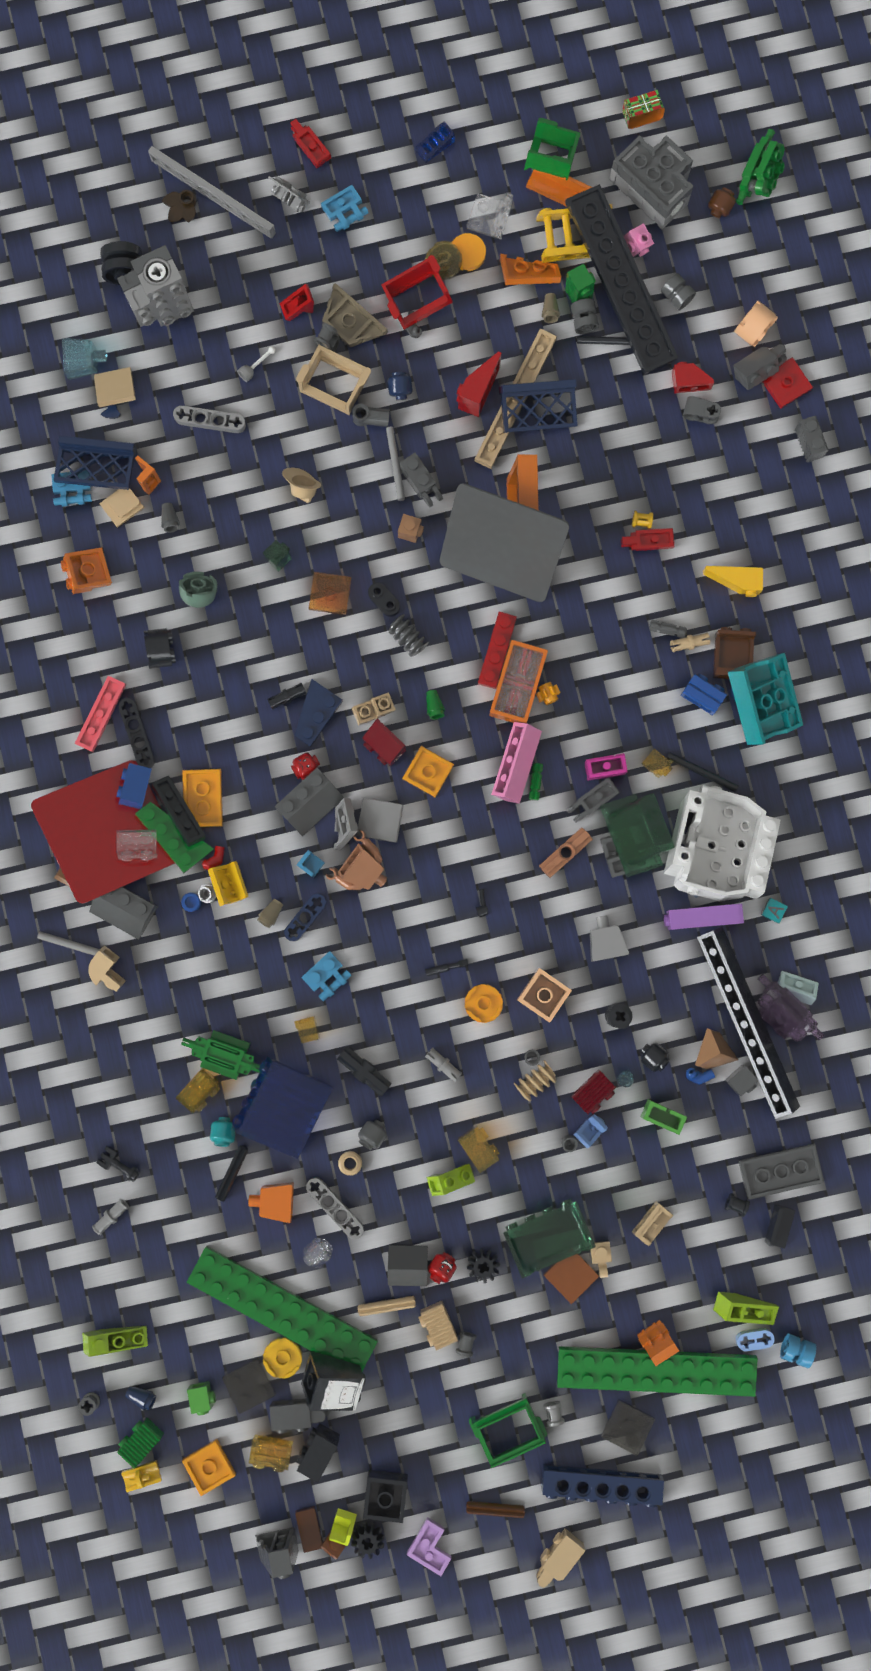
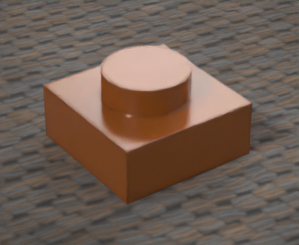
M330 1530L320 1547L336 1560L344 1550L345 1545L330 1541Z

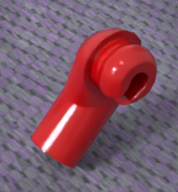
M215 846L214 856L208 860H203L202 867L209 870L220 866L223 863L225 847Z

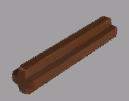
M468 1501L466 1512L467 1514L524 1518L525 1507L523 1505Z

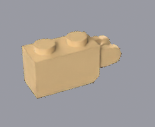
M566 1528L562 1533L558 1532L552 1546L549 1549L546 1548L541 1554V1567L537 1571L538 1573H536L539 1587L548 1586L553 1578L557 1581L564 1580L585 1552L584 1543Z

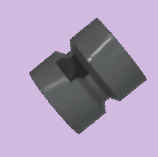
M677 273L666 282L661 292L667 299H672L671 303L680 311L692 301L696 292L690 285L685 286L686 281Z
M581 299L571 305L572 317L575 319L574 328L577 334H589L599 328L598 317L595 315V301L593 299Z

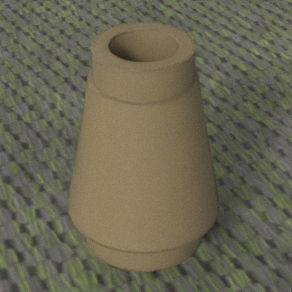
M548 293L544 299L542 318L546 323H555L560 317L556 295Z
M273 899L258 914L259 918L257 921L267 928H270L272 925L274 926L283 904Z

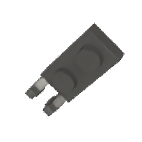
M608 777L579 798L566 811L569 814L580 805L585 811L573 819L577 823L620 792Z

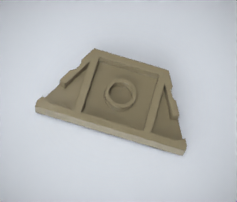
M336 283L333 284L332 294L328 300L327 310L322 321L333 326L337 330L339 338L345 344L353 347L388 333L386 327Z

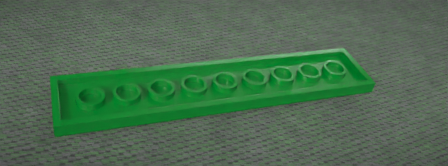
M207 1246L186 1282L306 1349L358 1364L362 1371L378 1342L376 1338Z
M559 1346L557 1388L755 1397L758 1358L756 1355L677 1352L661 1364L655 1366L646 1350Z

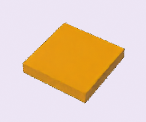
M421 746L402 779L436 798L454 764Z
M218 1439L182 1459V1463L200 1496L236 1476V1472Z

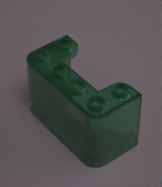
M567 1199L560 1203L561 1207L553 1209V1206L542 1210L543 1214L538 1217L533 1214L524 1218V1223L518 1225L517 1222L506 1226V1231L503 1234L522 1279L530 1276L535 1271H540L547 1266L581 1253L580 1251H588L596 1247L577 1201L572 1202L571 1199Z

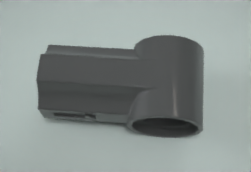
M357 404L353 408V422L357 426L374 425L388 427L390 409L367 407L365 404ZM362 412L366 416L359 418L356 414Z

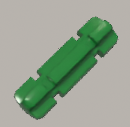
M534 763L532 766L533 773L531 775L529 799L534 801L539 800L541 772L543 771V764Z

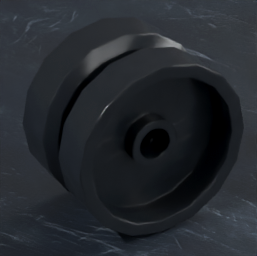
M126 241L110 242L102 246L100 249L101 262L103 263L101 267L102 278L108 283L120 285L117 278L134 270L130 261L142 256L141 248L134 243Z

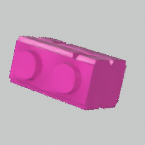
M624 753L615 756L610 755L586 759L584 762L588 781L621 776L628 772Z

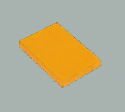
M221 769L182 770L183 799L200 827L223 826Z

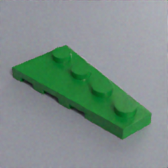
M149 802L135 813L183 874L214 851L203 840L188 847L170 816L152 802Z

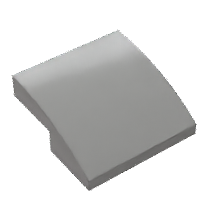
M363 798L356 836L362 837L363 835L359 831L362 830L365 832L366 838L397 843L403 805Z

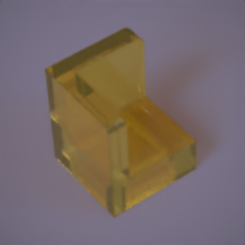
M315 1016L294 1021L301 1043L320 1039Z

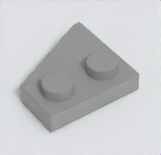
M343 798L335 807L336 821L334 832H339L338 842L334 843V849L341 850L358 832L351 798Z

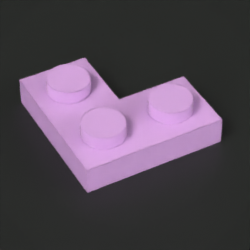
M427 1517L408 1549L407 1556L442 1576L451 1560V1555L436 1547L438 1540L444 1532V1527Z

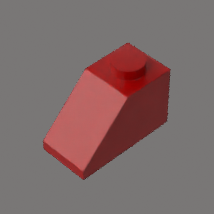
M679 362L673 367L674 393L712 389L714 379L694 363Z

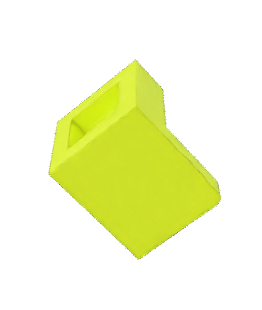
M338 1508L329 1540L348 1546L357 1514Z

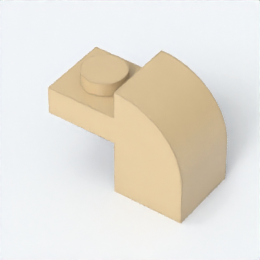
M105 945L91 960L88 969L89 976L95 985L103 981L107 988L117 991L126 980L111 969L120 957Z

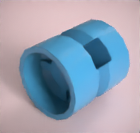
M788 1333L781 1345L780 1358L791 1363L796 1361L797 1365L807 1369L810 1368L816 1355V1344L805 1339L801 1341L799 1337Z

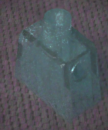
M62 338L64 373L68 380L95 374L98 372L97 362L107 361L106 350L96 351L93 341Z

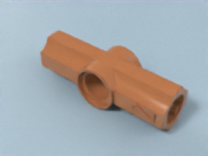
M581 827L542 862L539 867L551 878L593 839ZM568 848L571 851L570 857H563L561 849Z

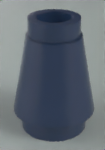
M132 1386L128 1388L125 1398H128L142 1410L147 1409L149 1411L152 1409L157 1397L153 1394V1391Z

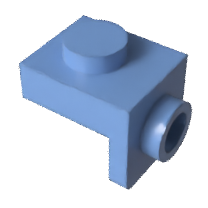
M594 1114L587 1118L573 1135L586 1148H589L608 1127L602 1118Z

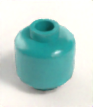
M219 1117L218 1121H214L211 1124L210 1140L214 1142L215 1146L229 1147L235 1141L236 1124L230 1122V1118Z

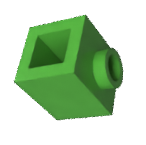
M210 1382L192 1384L187 1389L191 1414L197 1413L200 1416L209 1413V1410L214 1405L213 1403L216 1402L215 1392L211 1391Z

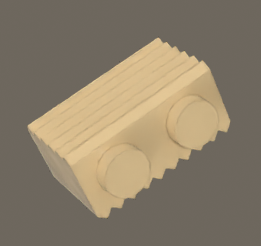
M443 1301L421 1309L419 1321L423 1328L426 1327L429 1332L426 1336L431 1347L434 1346L437 1351L458 1341V1336Z

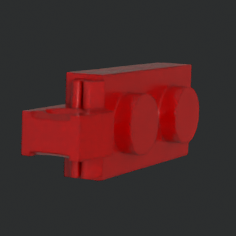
M297 119L290 122L295 142L316 168H319L331 159L330 152L309 126L305 125L302 127Z
M673 528L636 530L630 533V536L622 537L621 547H631L632 550L636 551L674 549Z

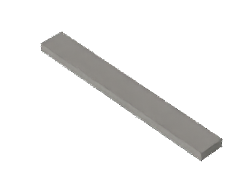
M153 146L148 150L153 163L269 238L274 237L276 232L272 223Z

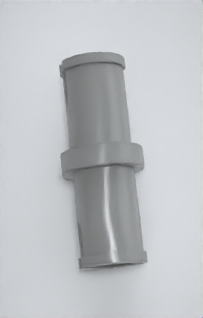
M433 1047L425 1055L427 1059L438 1067L437 1070L439 1072L445 1073L453 1082L462 1074L461 1071L449 1062L448 1058H444Z
M119 1199L92 1226L93 1230L98 1235H102L129 1208L127 1202Z

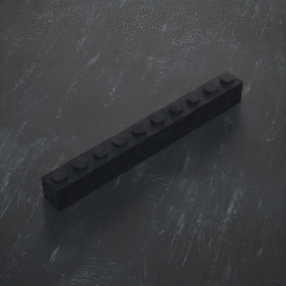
M723 926L698 936L697 939L775 1119L794 1113L800 1107Z

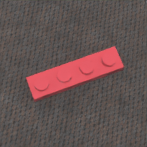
M107 676L74 744L94 752L126 687L125 683Z

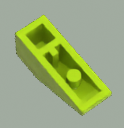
M718 1292L713 1310L725 1321L774 1325L779 1306L736 1293Z

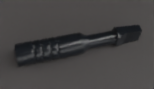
M467 959L449 965L443 964L427 968L425 971L427 976L447 972L453 968L465 967L469 964Z

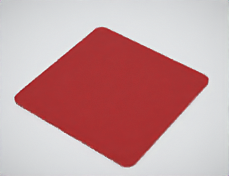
M129 760L41 796L31 803V809L76 901L79 903H87L175 864L135 815L140 809L118 804L120 798L116 797L119 786L124 784V780L121 779L123 768L127 769L129 763L138 765L134 760ZM148 784L142 808L149 802L160 808Z

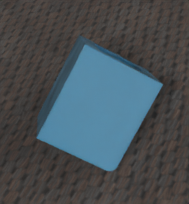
M308 850L297 863V866L314 878L325 862Z

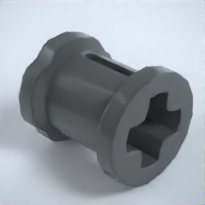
M460 1331V1343L456 1353L472 1357L473 1342L476 1340L477 1335Z
M94 1392L87 1393L78 1404L79 1412L85 1416L93 1414L100 1405V1397Z

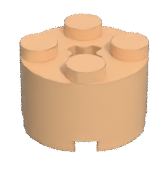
M758 300L734 332L748 344L755 347L778 317Z

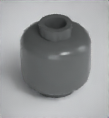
M375 1120V1122L367 1121L358 1133L359 1143L369 1150L378 1149L387 1137V1133L384 1130L385 1125L378 1120Z

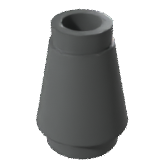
M162 504L161 527L168 533L177 531L180 522L173 504Z

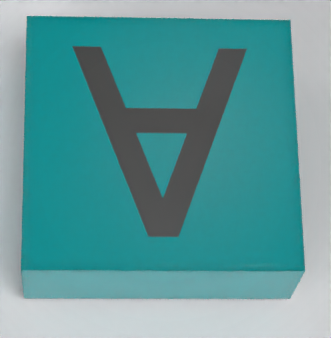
M769 898L761 915L780 924L788 906Z

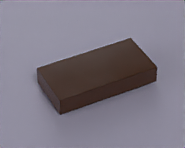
M315 1506L296 1510L295 1515L303 1552L322 1549L320 1546L323 1540Z

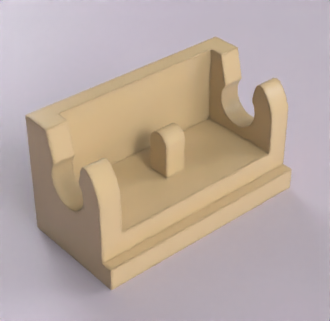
M656 1201L632 1232L646 1245L650 1246L674 1215Z

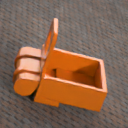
M661 1320L652 1323L651 1326L637 1334L638 1340L647 1351L655 1366L679 1352L669 1335V1331Z

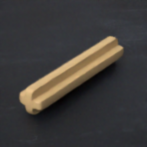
M409 1296L358 1305L359 1316H367L416 1307L415 1297Z

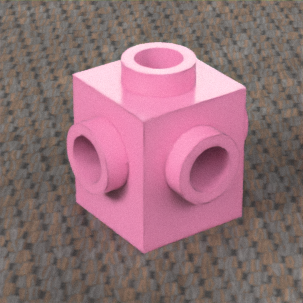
M644 223L624 235V239L633 257L636 255L641 257L649 252L648 248L654 244L652 236Z

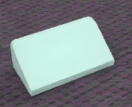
M781 971L776 990L781 996L812 1005L817 997L819 983Z

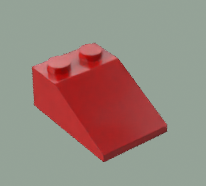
M501 352L494 354L465 379L464 384L460 383L456 393L458 395L456 401L458 402L459 410L476 417L480 416L500 370Z

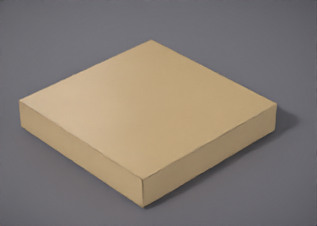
M130 367L94 374L99 407L136 400Z

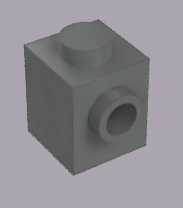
M741 1065L725 1079L730 1087L740 1096L746 1092L750 1093L753 1091L759 1080L755 1077L754 1069L751 1066L746 1067L745 1065Z

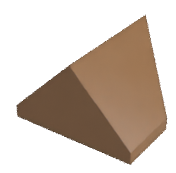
M707 1028L695 1065L708 1070L738 1061L739 1059L722 1035Z

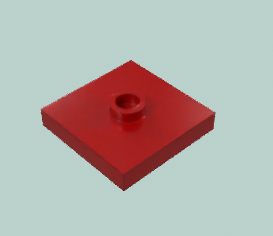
M793 357L780 365L779 371L773 376L762 381L780 409L813 388Z

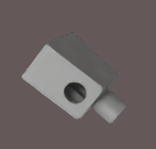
M607 915L596 917L598 929L590 930L591 962L629 955L619 926H609Z

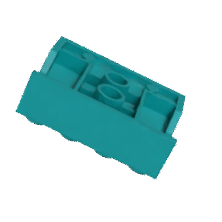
M785 653L761 659L728 672L747 745H763L766 739L788 733L803 726Z

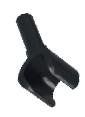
M480 889L481 906L476 907L478 916L483 917L488 914V908L485 902L484 889Z

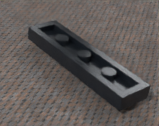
M166 776L152 782L154 792L187 846L189 847L204 840L206 835L171 778Z

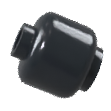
M658 1043L646 1044L640 1052L642 1054L641 1062L653 1072L658 1070L661 1072L670 1062L668 1058L669 1052Z

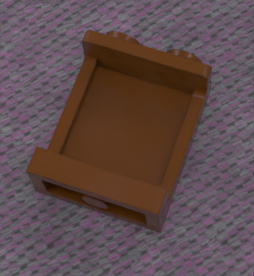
M722 627L715 633L713 678L729 679V671L753 662L756 632H752L748 628L736 631L732 630L731 627Z

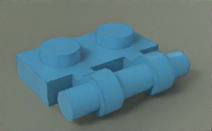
M353 185L321 203V207L330 222L336 218L339 220L338 223L333 225L337 232L341 229L349 228L351 223L356 220H362L363 216L369 213L366 207L360 210L357 207L362 204V199ZM352 210L353 214L345 218L343 214Z
M84 470L77 476L79 479H86L90 475ZM60 473V477L66 478L72 473ZM51 474L53 493L61 494L59 498H53L55 506L62 505V507L69 506V504L78 503L83 505L85 502H92V495H85V491H92V486L55 483L53 480L54 474ZM68 493H78L77 496H68Z
M329 951L301 978L314 992L319 987L323 989L319 998L324 1002L328 997L331 998L335 994L334 991L341 985L344 986L347 983L346 980L352 975L348 970L342 975L338 972L343 965ZM334 975L336 980L328 986L325 982Z

